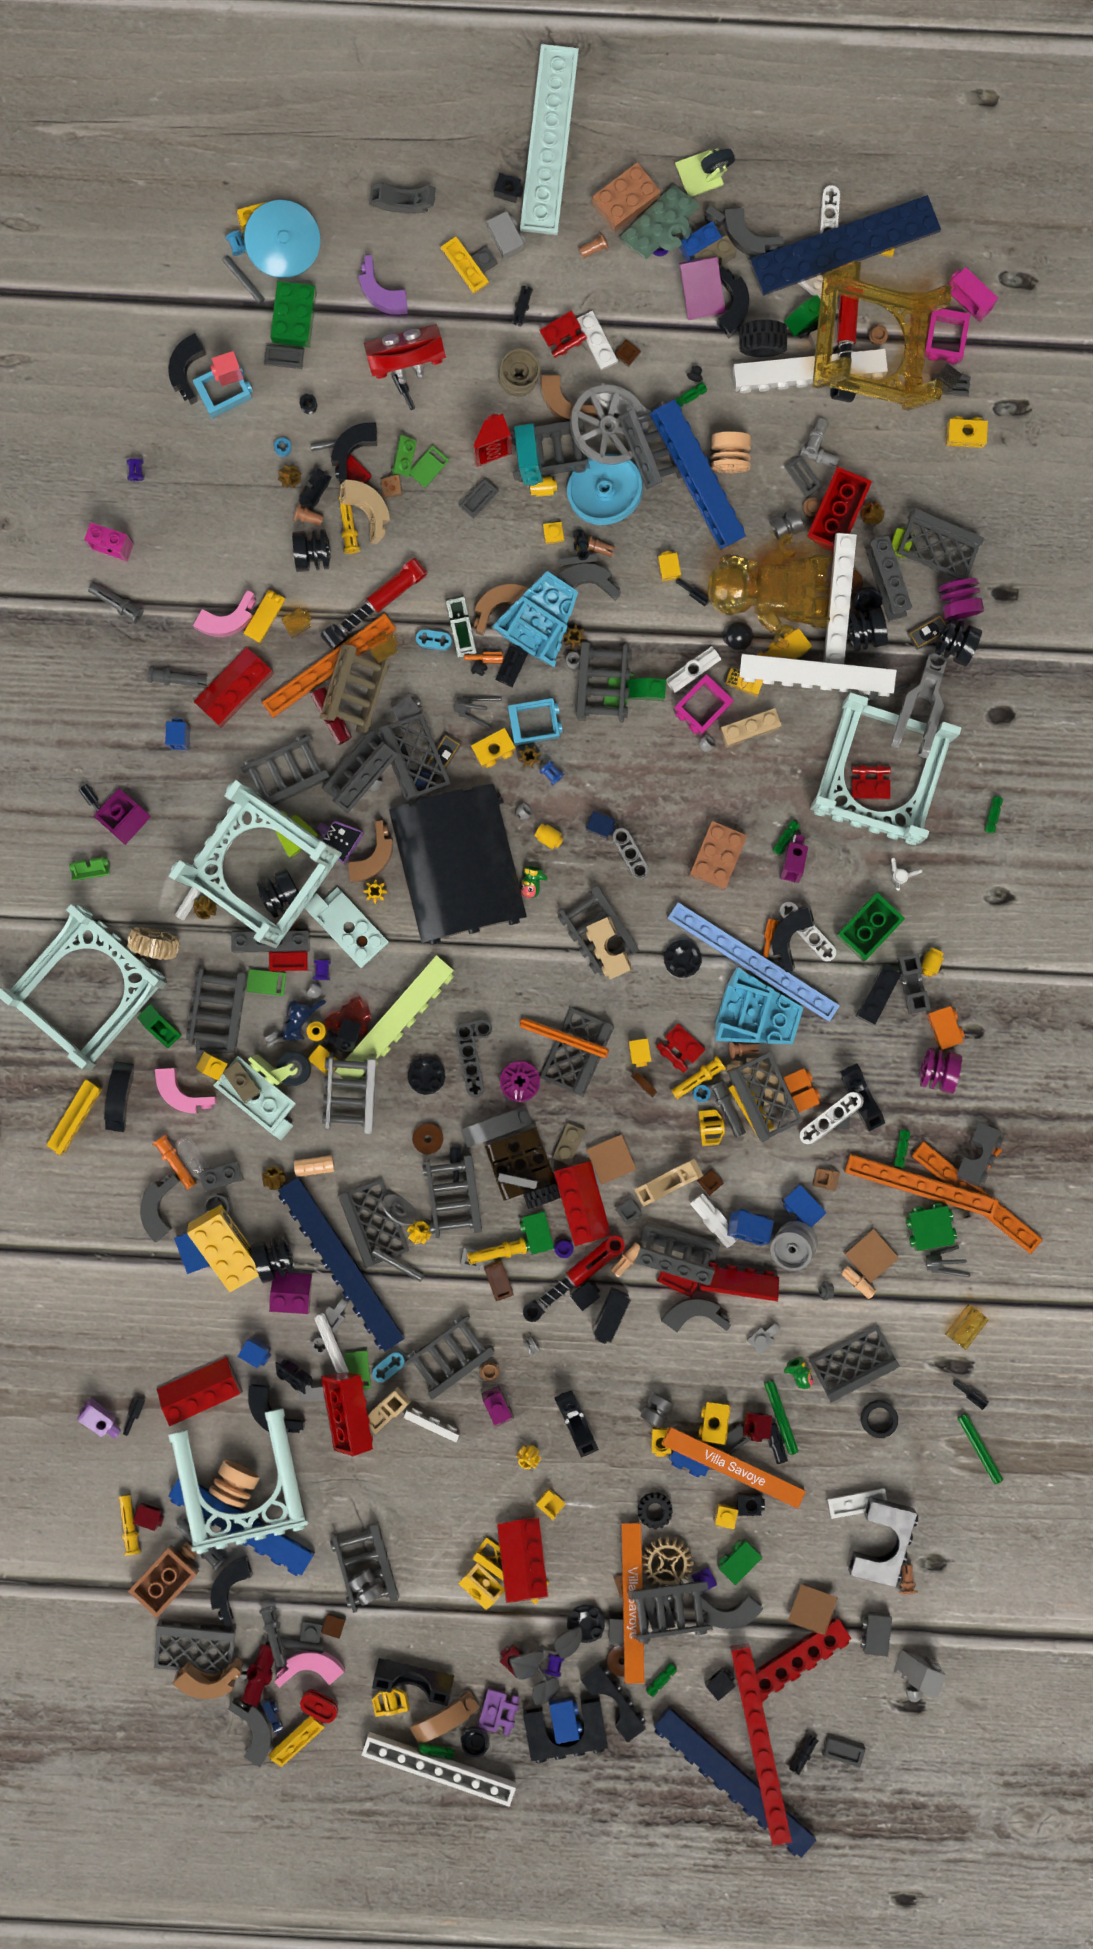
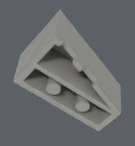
M902 1649L893 1671L896 1674H900L901 1678L905 1680L908 1677L910 1679L909 1683L919 1691L937 1698L946 1677L936 1659L929 1656L922 1658Z

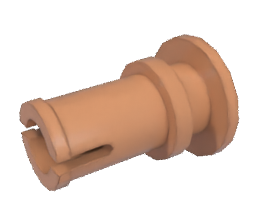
M599 233L600 238L596 239L595 237L593 238L594 241L578 247L583 259L597 251L599 253L602 252L601 249L606 248L607 251L609 250L607 240L602 233Z
M300 503L295 510L294 521L296 522L298 518L301 519V522L306 521L320 527L324 515L312 512L307 507L304 509L301 507L302 503Z
M590 535L587 539L589 543L588 550L592 551L593 554L597 552L612 558L613 553L606 551V549L614 551L615 546L600 542L597 538L594 540L592 539L593 535Z
M729 1042L731 1059H734L735 1055L741 1057L742 1054L759 1053L758 1043L737 1042L734 1044V1042Z
M902 1565V1583H900L902 1591H899V1594L913 1595L918 1593V1590H914L916 1583L913 1581V1565H907L908 1573H906V1565Z

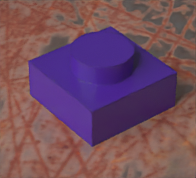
M709 1567L691 1575L694 1582H707L708 1590L717 1586Z

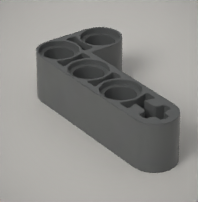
M486 1020L463 1023L456 1029L466 1091L473 1098L480 1097L484 1092L475 1039L486 1038L492 1033V1026ZM485 1023L489 1026L488 1033H479L478 1027L480 1024ZM463 1027L470 1029V1035L466 1038L461 1037L459 1034L460 1029ZM466 1046H471L474 1050L473 1055L470 1057H466L463 1054V1049ZM469 1065L477 1067V1073L473 1076L468 1075L466 1072ZM479 1076V1081H475L476 1085L481 1087V1090L475 1095L474 1092H470L473 1083L472 1081L468 1083V1078L474 1079Z

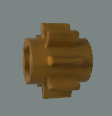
M285 464L279 470V478L277 479L286 488L289 486L295 488L301 482L300 475L302 472L297 470L298 467L294 464L291 466Z
M869 502L863 506L860 517L864 519L863 522L868 526L871 523L876 526V524L882 522L885 510L882 509V505L878 502L874 504Z
M577 625L574 626V629L567 627L568 634L563 635V638L567 639L565 646L570 644L572 650L577 645L581 648V641H586V637L581 635L584 633V629L579 631ZM571 634L574 636L578 635V641L575 639L571 641Z
M526 745L524 752L519 750L522 757L518 759V762H524L523 768L530 765L533 769L535 762L540 764L537 757L541 756V753L535 752L536 746L529 749ZM533 753L534 760L526 761L525 754Z
M200 896V900L194 901L193 913H196L200 919H210V915H216L217 903L207 896Z
M269 1167L265 1173H262L263 1186H268L270 1190H278L282 1187V1184L286 1183L284 1170L280 1171L278 1167Z

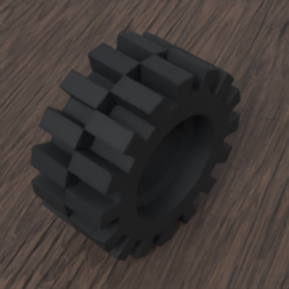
M556 1183L523 1194L528 1209L561 1198Z
M651 1492L648 1495H644V1498L640 1500L638 1516L648 1528H663L672 1519V1505L664 1494ZM653 1503H657L663 1508V1512L658 1518H652L648 1514V1507Z

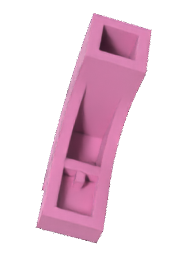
M247 590L238 608L232 614L223 617L215 616L202 609L193 626L196 630L209 636L227 637L234 635L250 623L253 615L248 611L254 608L257 601L255 600L256 596Z
M177 1068L155 1069L158 1090L164 1100L175 1109L186 1113H198L199 1105H201V1109H212V1105L217 1104V1097L193 1098L184 1094L178 1085Z
M302 1650L286 1658V1666L288 1668L282 1667L276 1673L277 1677L274 1682L280 1688L297 1672L312 1670L320 1674L330 1685L344 1673L345 1667L327 1652L319 1653Z

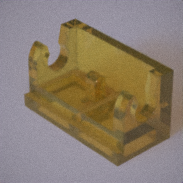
M968 1304L945 1335L966 1350L989 1319Z

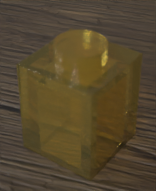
M301 608L281 618L282 623L292 638L312 627L310 615L307 610L303 612Z
M386 631L366 642L378 663L398 652L396 648L398 643L395 637L389 635Z

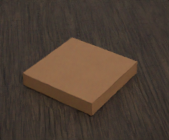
M622 1134L586 1149L601 1185L637 1170Z
M874 1229L844 1253L869 1283L874 1281L899 1259Z
M801 1584L788 1622L825 1635L838 1598Z

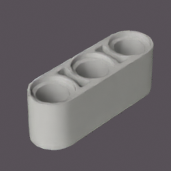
M619 828L615 830L612 840L634 879L643 880L646 878L649 869L634 840L626 829ZM624 833L627 839L624 842H619L616 840V835ZM632 849L635 851L636 856L633 859H628L625 856V852ZM637 866H642L645 869V874L638 876L635 874L634 869Z

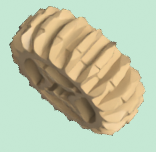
M148 927L131 929L127 941V946L131 951L160 960L175 958L180 947V940L173 934L161 931V929Z
M666 1536L663 1543L661 1537L658 1538V1545L651 1541L652 1549L646 1546L645 1549L649 1554H642V1557L647 1559L642 1561V1565L647 1566L642 1569V1572H649L645 1578L646 1580L653 1578L651 1585H655L656 1582H658V1587L663 1584L665 1586L669 1584L675 1585L676 1582L682 1584V1577L685 1580L689 1579L685 1573H692V1569L687 1566H692L694 1563L693 1561H688V1559L692 1558V1554H685L689 1548L687 1546L682 1549L683 1541L676 1545L677 1539L675 1537L672 1539V1543H670L669 1537ZM671 1548L678 1552L667 1555L661 1549ZM655 1553H657L660 1562L652 1570L651 1561ZM663 1557L664 1559H668V1561L669 1559L671 1560L670 1564L672 1570L670 1569V1567L663 1566ZM682 1557L683 1566L681 1571L677 1573L674 1565ZM669 1572L673 1577L662 1578L657 1574Z

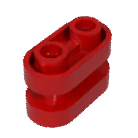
M314 1689L307 1690L301 1698L300 1708L304 1713L323 1723H331L335 1720L338 1713V1704L335 1700Z

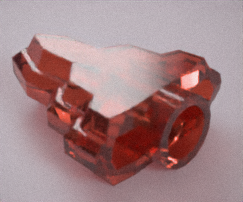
M360 996L351 999L350 1003L343 1005L339 1012L332 1013L324 1020L325 1026L333 1029H340L343 1018L362 1024L359 1035L368 1034L367 1022L372 1021L369 1006H363Z

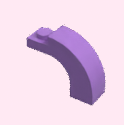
M364 255L365 262H361L362 275L358 276L365 298L372 306L382 312L394 315L408 314L406 291H390L380 287L374 278L372 255Z

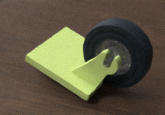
M716 148V150H707L675 162L686 194L694 197L723 186L721 176L727 171V167L734 163L735 156L731 149L720 150Z
M290 1051L283 1054L277 1062L276 1069L259 1054L248 1059L251 1062L250 1066L257 1072L261 1071L265 1074V1079L272 1085L284 1083L289 1086H298L306 1082L311 1074L309 1059L298 1051Z

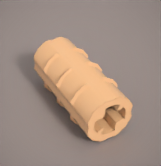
M332 1155L294 1160L296 1177L334 1172Z

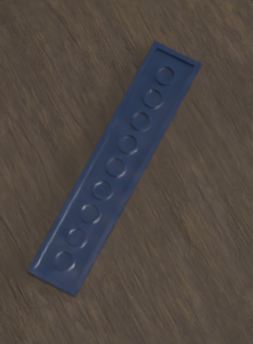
M926 195L751 258L750 264L764 296L941 232V227L930 199Z

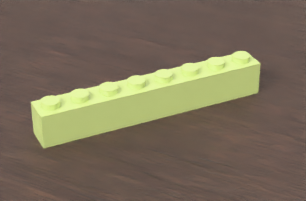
M436 955L345 1060L364 1062V1060H368L369 1054H377V1060L381 1055L385 1057L391 1050L389 1046L392 1042L395 1041L397 1043L404 1035L402 1031L406 1026L410 1028L416 1021L414 1017L419 1012L422 1014L429 1007L427 1002L431 998L435 999L442 992L440 987L444 983L448 985L455 977L452 975L454 970ZM338 1068L335 1071L343 1079L363 1080V1078H366L364 1076L366 1073L364 1069Z

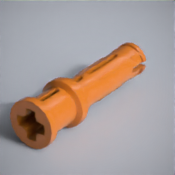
M166 1134L152 1143V1145L157 1147L162 1155L161 1158L164 1161L167 1160L186 1190H188L196 1182L177 1156V1149L173 1148Z

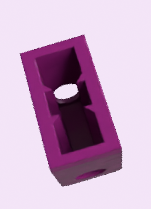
M794 835L793 843H789L780 879L799 883L804 872L808 846L804 845V836Z
M499 1385L481 1393L494 1426L498 1427L514 1419Z

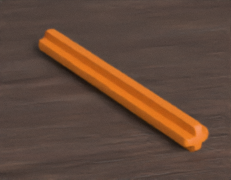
M526 1018L521 1019L519 1026L528 1031L603 1058H607L609 1054V1049Z

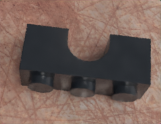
M882 965L856 1017L871 1025H875L902 973Z

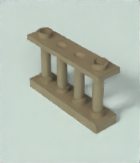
M342 645L320 718L334 721L338 717L357 724L356 732L367 733L372 725L371 719L384 677L389 670V660L378 659L376 663L356 655L357 647ZM354 662L374 670L371 681L351 674L350 668L352 663ZM346 681L369 688L366 699L345 692ZM341 699L363 706L360 717L339 710Z

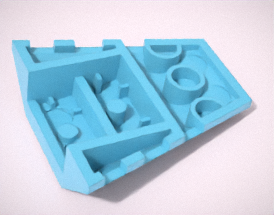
M546 571L491 627L502 637L522 648L531 656L555 667L556 657L560 651L561 641L566 632L569 616H571L578 591Z
M737 967L726 985L715 1026V1041L793 1045L803 1007Z

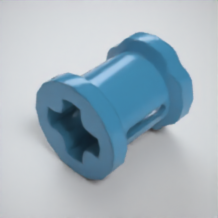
M240 230L233 231L225 237L233 249V256L246 252Z

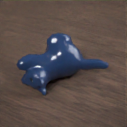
M296 1000L291 1001L286 1009L289 1019L283 1025L281 1036L285 1040L289 1039L290 1041L304 1040V1036L301 1034V1027L311 1016V1013L324 1005L326 1001H318L312 1006L299 1003Z

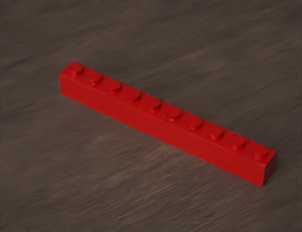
M749 1642L730 1646L772 1846L790 1843L792 1840Z

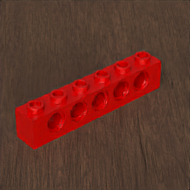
M837 1616L830 1620L825 1635L813 1631L755 1670L758 1685L762 1679L770 1681L766 1687L759 1685L762 1702L769 1697L768 1694L773 1691H780L785 1687L784 1684L789 1680L795 1681L801 1676V1672L806 1669L808 1671L817 1666L816 1662L822 1658L824 1660L828 1659L833 1655L834 1650L837 1648L842 1649L850 1643L849 1640L852 1638ZM828 1635L834 1636V1641L831 1644L824 1643V1639ZM811 1646L818 1647V1651L814 1655L808 1653V1649ZM800 1657L802 1662L797 1666L793 1665V1658ZM778 1668L786 1670L783 1676L775 1674Z

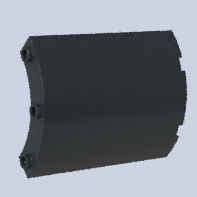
M494 784L475 786L465 791L460 789L420 799L417 803H406L389 809L421 943L430 942V945L441 943V939L464 932L474 934L480 932V928L507 922L509 925H515L520 923V919L527 917Z

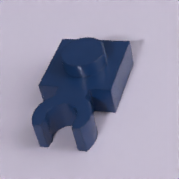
M271 1697L264 1699L262 1706L269 1722H271L274 1733L281 1732L283 1725L278 1717V1704L276 1701H272Z

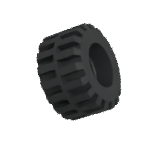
M754 320L744 323L739 327L741 353L752 357H771L787 351L786 324L776 320Z

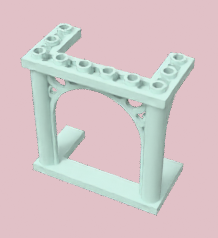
M849 693L844 700L842 706L844 711L817 797L812 802L810 810H813L815 815L822 817L829 815L832 816L834 821L843 823V820L851 822L850 825L853 827L861 828V826L869 828V832L875 834L883 832L887 834L888 838L898 840L899 837L905 839V843L916 846V844H920L928 837L929 830H925L926 817L949 744L959 736L962 727L942 722L937 727L917 790L905 805L887 812L872 811L858 804L848 792L844 780L845 762L860 715L893 725L897 724L899 715L867 705L869 698ZM909 718L906 728L924 734L927 724ZM837 785H840L842 791L834 793V790H837ZM838 796H846L847 802L843 806H836L835 799ZM849 805L855 806V811L853 812L852 809H844H846ZM906 808H912L910 812L912 814L911 817L905 811ZM868 812H870V813L872 814V816H871V817H867L866 814H867ZM897 813L905 817L906 823L904 826H899L896 823L895 815ZM885 816L890 817L892 824H890V822L887 820L884 821L883 818Z
M235 780L228 785L224 795L229 800L235 802V804L228 808L226 817L217 824L213 836L206 840V846L196 854L194 863L191 865L179 860V862L172 866L169 877L177 882L195 887L256 932L253 937L255 940L277 948L342 853L320 841L260 798L258 792ZM247 811L252 816V821L249 825H246L243 821V815ZM257 814L260 815L258 818L263 819L260 823H257ZM239 822L241 826L238 830H235L234 828L237 827ZM249 829H273L309 853L310 858L319 863L277 925L238 898L230 890L224 878L223 861L229 845L238 835ZM216 854H219L217 861H214L213 858L216 857ZM209 865H216L218 870L215 874L209 875L205 871ZM220 878L219 884L215 880L214 882L211 881V879Z
M71 904L66 909L70 914L69 919L61 932L11 989L0 987V999L8 1006L18 1008L69 1053L67 1057L77 1066L84 1070H92L96 1066L94 1062L158 988L163 989L167 983L164 981V975L158 970L149 968L151 966L149 962L144 958L138 959L134 951H131L128 946H123L120 943L122 939L114 932L112 935L106 931L108 927L100 920L98 922L91 918L93 914L82 906ZM87 930H90L93 934V941L90 944H86L83 939V935ZM98 935L100 942H104L103 946H98L96 943ZM78 936L80 944L74 945L73 942L77 941L75 938ZM79 949H95L106 953L118 964L124 978V995L117 1010L80 1051L27 1005L24 1000L62 957ZM114 951L117 952V956H116V957H114V956L112 955V953H113ZM129 963V967H135L137 969H131L127 971L125 969V964ZM132 973H139L142 976V980L138 983H131L128 978ZM130 987L138 988L136 991L134 990L132 994H130L129 992Z

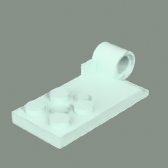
M338 887L324 900L315 892L305 906L307 912L361 969L389 944L386 938ZM353 923L355 926L354 931L346 933L344 931L345 924ZM360 936H365L368 940L367 945L364 947L357 945V939Z
M237 1056L230 1066L236 1061L241 1063L260 1089L259 1098L257 1100L251 1099L249 1102L244 1103L224 1074L213 1086L267 1131L282 1141L294 1126L285 1117L296 1103L276 1086L270 1084L265 1077L254 1070L242 1058Z

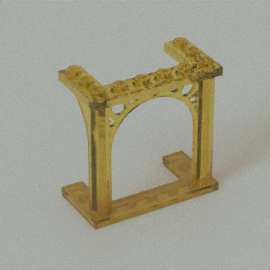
M855 260L824 273L812 387L819 389L828 386L901 404L902 409L907 411L940 401L943 393V381L933 380L922 384L926 330L928 328L927 320L929 313L950 306L952 287L944 285L929 292L917 293L896 291L859 281L861 262ZM838 294L882 306L892 313L900 324L905 341L904 356L899 368L888 378L877 380L850 374L852 358L843 357L831 362ZM907 314H911L910 325H907L904 321ZM900 374L905 377L904 386L899 381Z

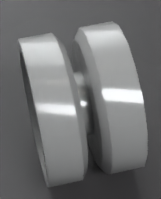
M800 1221L785 1223L778 1230L770 1248L771 1256L781 1268L789 1271H799L810 1263L817 1249V1235L806 1223Z

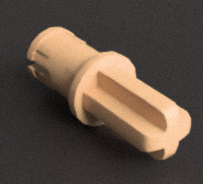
M634 1242L631 1248L625 1254H622V1258L611 1269L612 1273L620 1277L631 1264L633 1265L632 1262L637 1258L641 1246Z
M849 1266L842 1270V1276L853 1284L854 1289L857 1288L868 1299L875 1294L876 1289L864 1280L865 1277H860Z

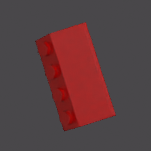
M492 414L484 421L473 444L476 467L512 454L511 434L503 414Z
M837 466L807 537L822 548L834 553L835 533L850 534L872 481Z
M246 647L193 702L222 728L274 673Z
M591 1161L555 1170L554 1174L574 1246L610 1236L609 1224Z
M709 1262V1267L715 1269L710 1285L699 1283V1289L704 1291L778 1302L780 1277L775 1276V1272L764 1271V1274L756 1273V1269L745 1268V1271L737 1270V1266L726 1265L725 1268L718 1267V1263Z
M228 1357L156 1389L161 1409L169 1427L236 1397L243 1392Z
M347 1372L321 1376L334 1451L356 1456L373 1450V1437L369 1428L370 1419L367 1415V1401L363 1393L361 1375Z
M539 1518L521 1519L497 1524L506 1603L547 1598L548 1589Z

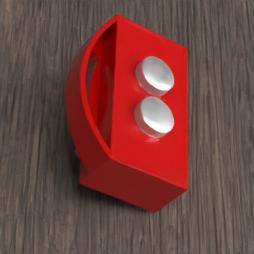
M437 324L364 342L372 377L376 376L377 379L387 377L388 372L394 371L399 377L400 384L406 383L405 368L413 366L417 372L418 379H423L425 375L423 372L424 363L431 362L433 365L442 363V359L446 358Z

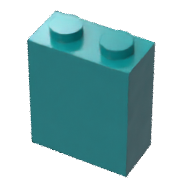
M534 425L514 426L518 464L523 483L530 486L537 485L543 482L539 443Z

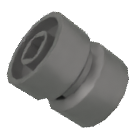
M794 508L784 512L783 517L778 515L769 520L771 529L779 542L789 538L791 533L796 535L804 531L802 520Z
M223 1194L210 1196L204 1203V1211L207 1213L215 1207L222 1205L229 1215L232 1209L231 1200Z
M652 1392L648 1400L649 1406L644 1407L640 1417L662 1428L667 1420L665 1415L670 1414L675 1404L663 1396Z
M369 1568L348 1581L353 1592L358 1593L357 1598L362 1606L370 1603L384 1592L379 1583L373 1581L375 1577ZM367 1582L369 1585L362 1589L361 1585Z

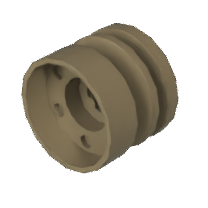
M513 349L504 356L498 379L500 386L506 393L520 397L532 392L537 384L540 373V364L536 356L525 349ZM515 373H516L517 375L521 373V374H522V377L518 376V377L516 378V377H515Z

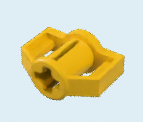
M717 1110L699 1111L702 1146L719 1145L725 1135L724 1119ZM717 1116L720 1119L719 1121L704 1122L703 1117ZM722 1134L720 1138L705 1139V1135Z
M395 1688L391 1693L379 1691L372 1699L375 1717L390 1716L410 1710L407 1692ZM396 1693L400 1695L402 1707L398 1706ZM380 1694H382L385 1710H381Z

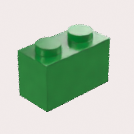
M545 1211L523 1216V1221L519 1223L522 1233L526 1232L528 1240H525L527 1252L531 1251V1254L534 1255L553 1250L554 1246Z
M746 1539L743 1541L738 1540L732 1546L733 1551L729 1555L724 1554L718 1561L720 1563L718 1565L719 1570L735 1586L763 1558Z

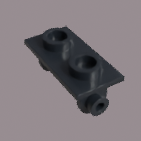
M319 468L316 471L314 470L308 480L312 487L310 488L305 485L299 495L300 499L298 501L302 503V506L314 509L324 490L328 487L332 476L324 474V471Z
M511 645L495 680L513 688L528 653L518 646L514 647Z
M283 1359L280 1364L275 1362L276 1375L281 1380L287 1381L294 1390H299L306 1394L305 1387L313 1383L312 1376L302 1369L296 1374L295 1372L299 1370V1367L288 1359Z

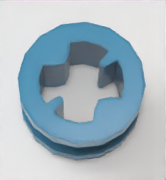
M279 438L275 441L274 449L276 454L281 457L290 454L291 443L288 439ZM281 443H284L285 446H288V448L285 447V451H282L281 448H278V446L280 447Z
M698 1085L693 1090V1097L698 1102H705L710 1098V1090L705 1085ZM699 1088L707 1091L706 1098L697 1097L696 1092H699L697 1091Z

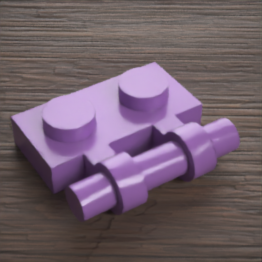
M488 1688L478 1727L497 1733L498 1726L500 1725L504 1726L502 1733L510 1735L511 1729L515 1725V1713L519 1710L520 1705L518 1702L520 1696L512 1695L511 1702L505 1701L507 1693ZM503 1708L509 1709L506 1719L501 1718Z

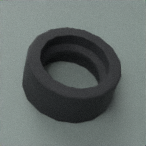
M875 1400L869 1402L863 1408L860 1421L862 1427L869 1435L875 1438H885L895 1432L898 1426V1415L889 1403ZM876 1408L887 1410L891 1417L889 1426L881 1431L873 1429L868 1422L870 1412Z

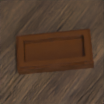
M502 1260L484 1266L495 1301L514 1296Z

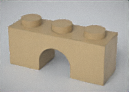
M774 708L723 726L720 729V733L726 748L743 743L749 738L779 730L782 725Z
M610 916L587 926L588 931H586V935L589 941H593L596 947L594 953L598 959L601 958L604 965L602 970L606 977L609 976L612 979L634 969L626 951L621 954H613L608 950V940L618 934Z

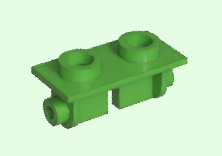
M401 435L400 440L397 442L396 458L391 471H393L392 475L399 474V476L402 475L409 478L417 441Z
M103 856L90 859L89 865H87L86 860L73 861L69 864V869L72 871V881L110 875V861Z

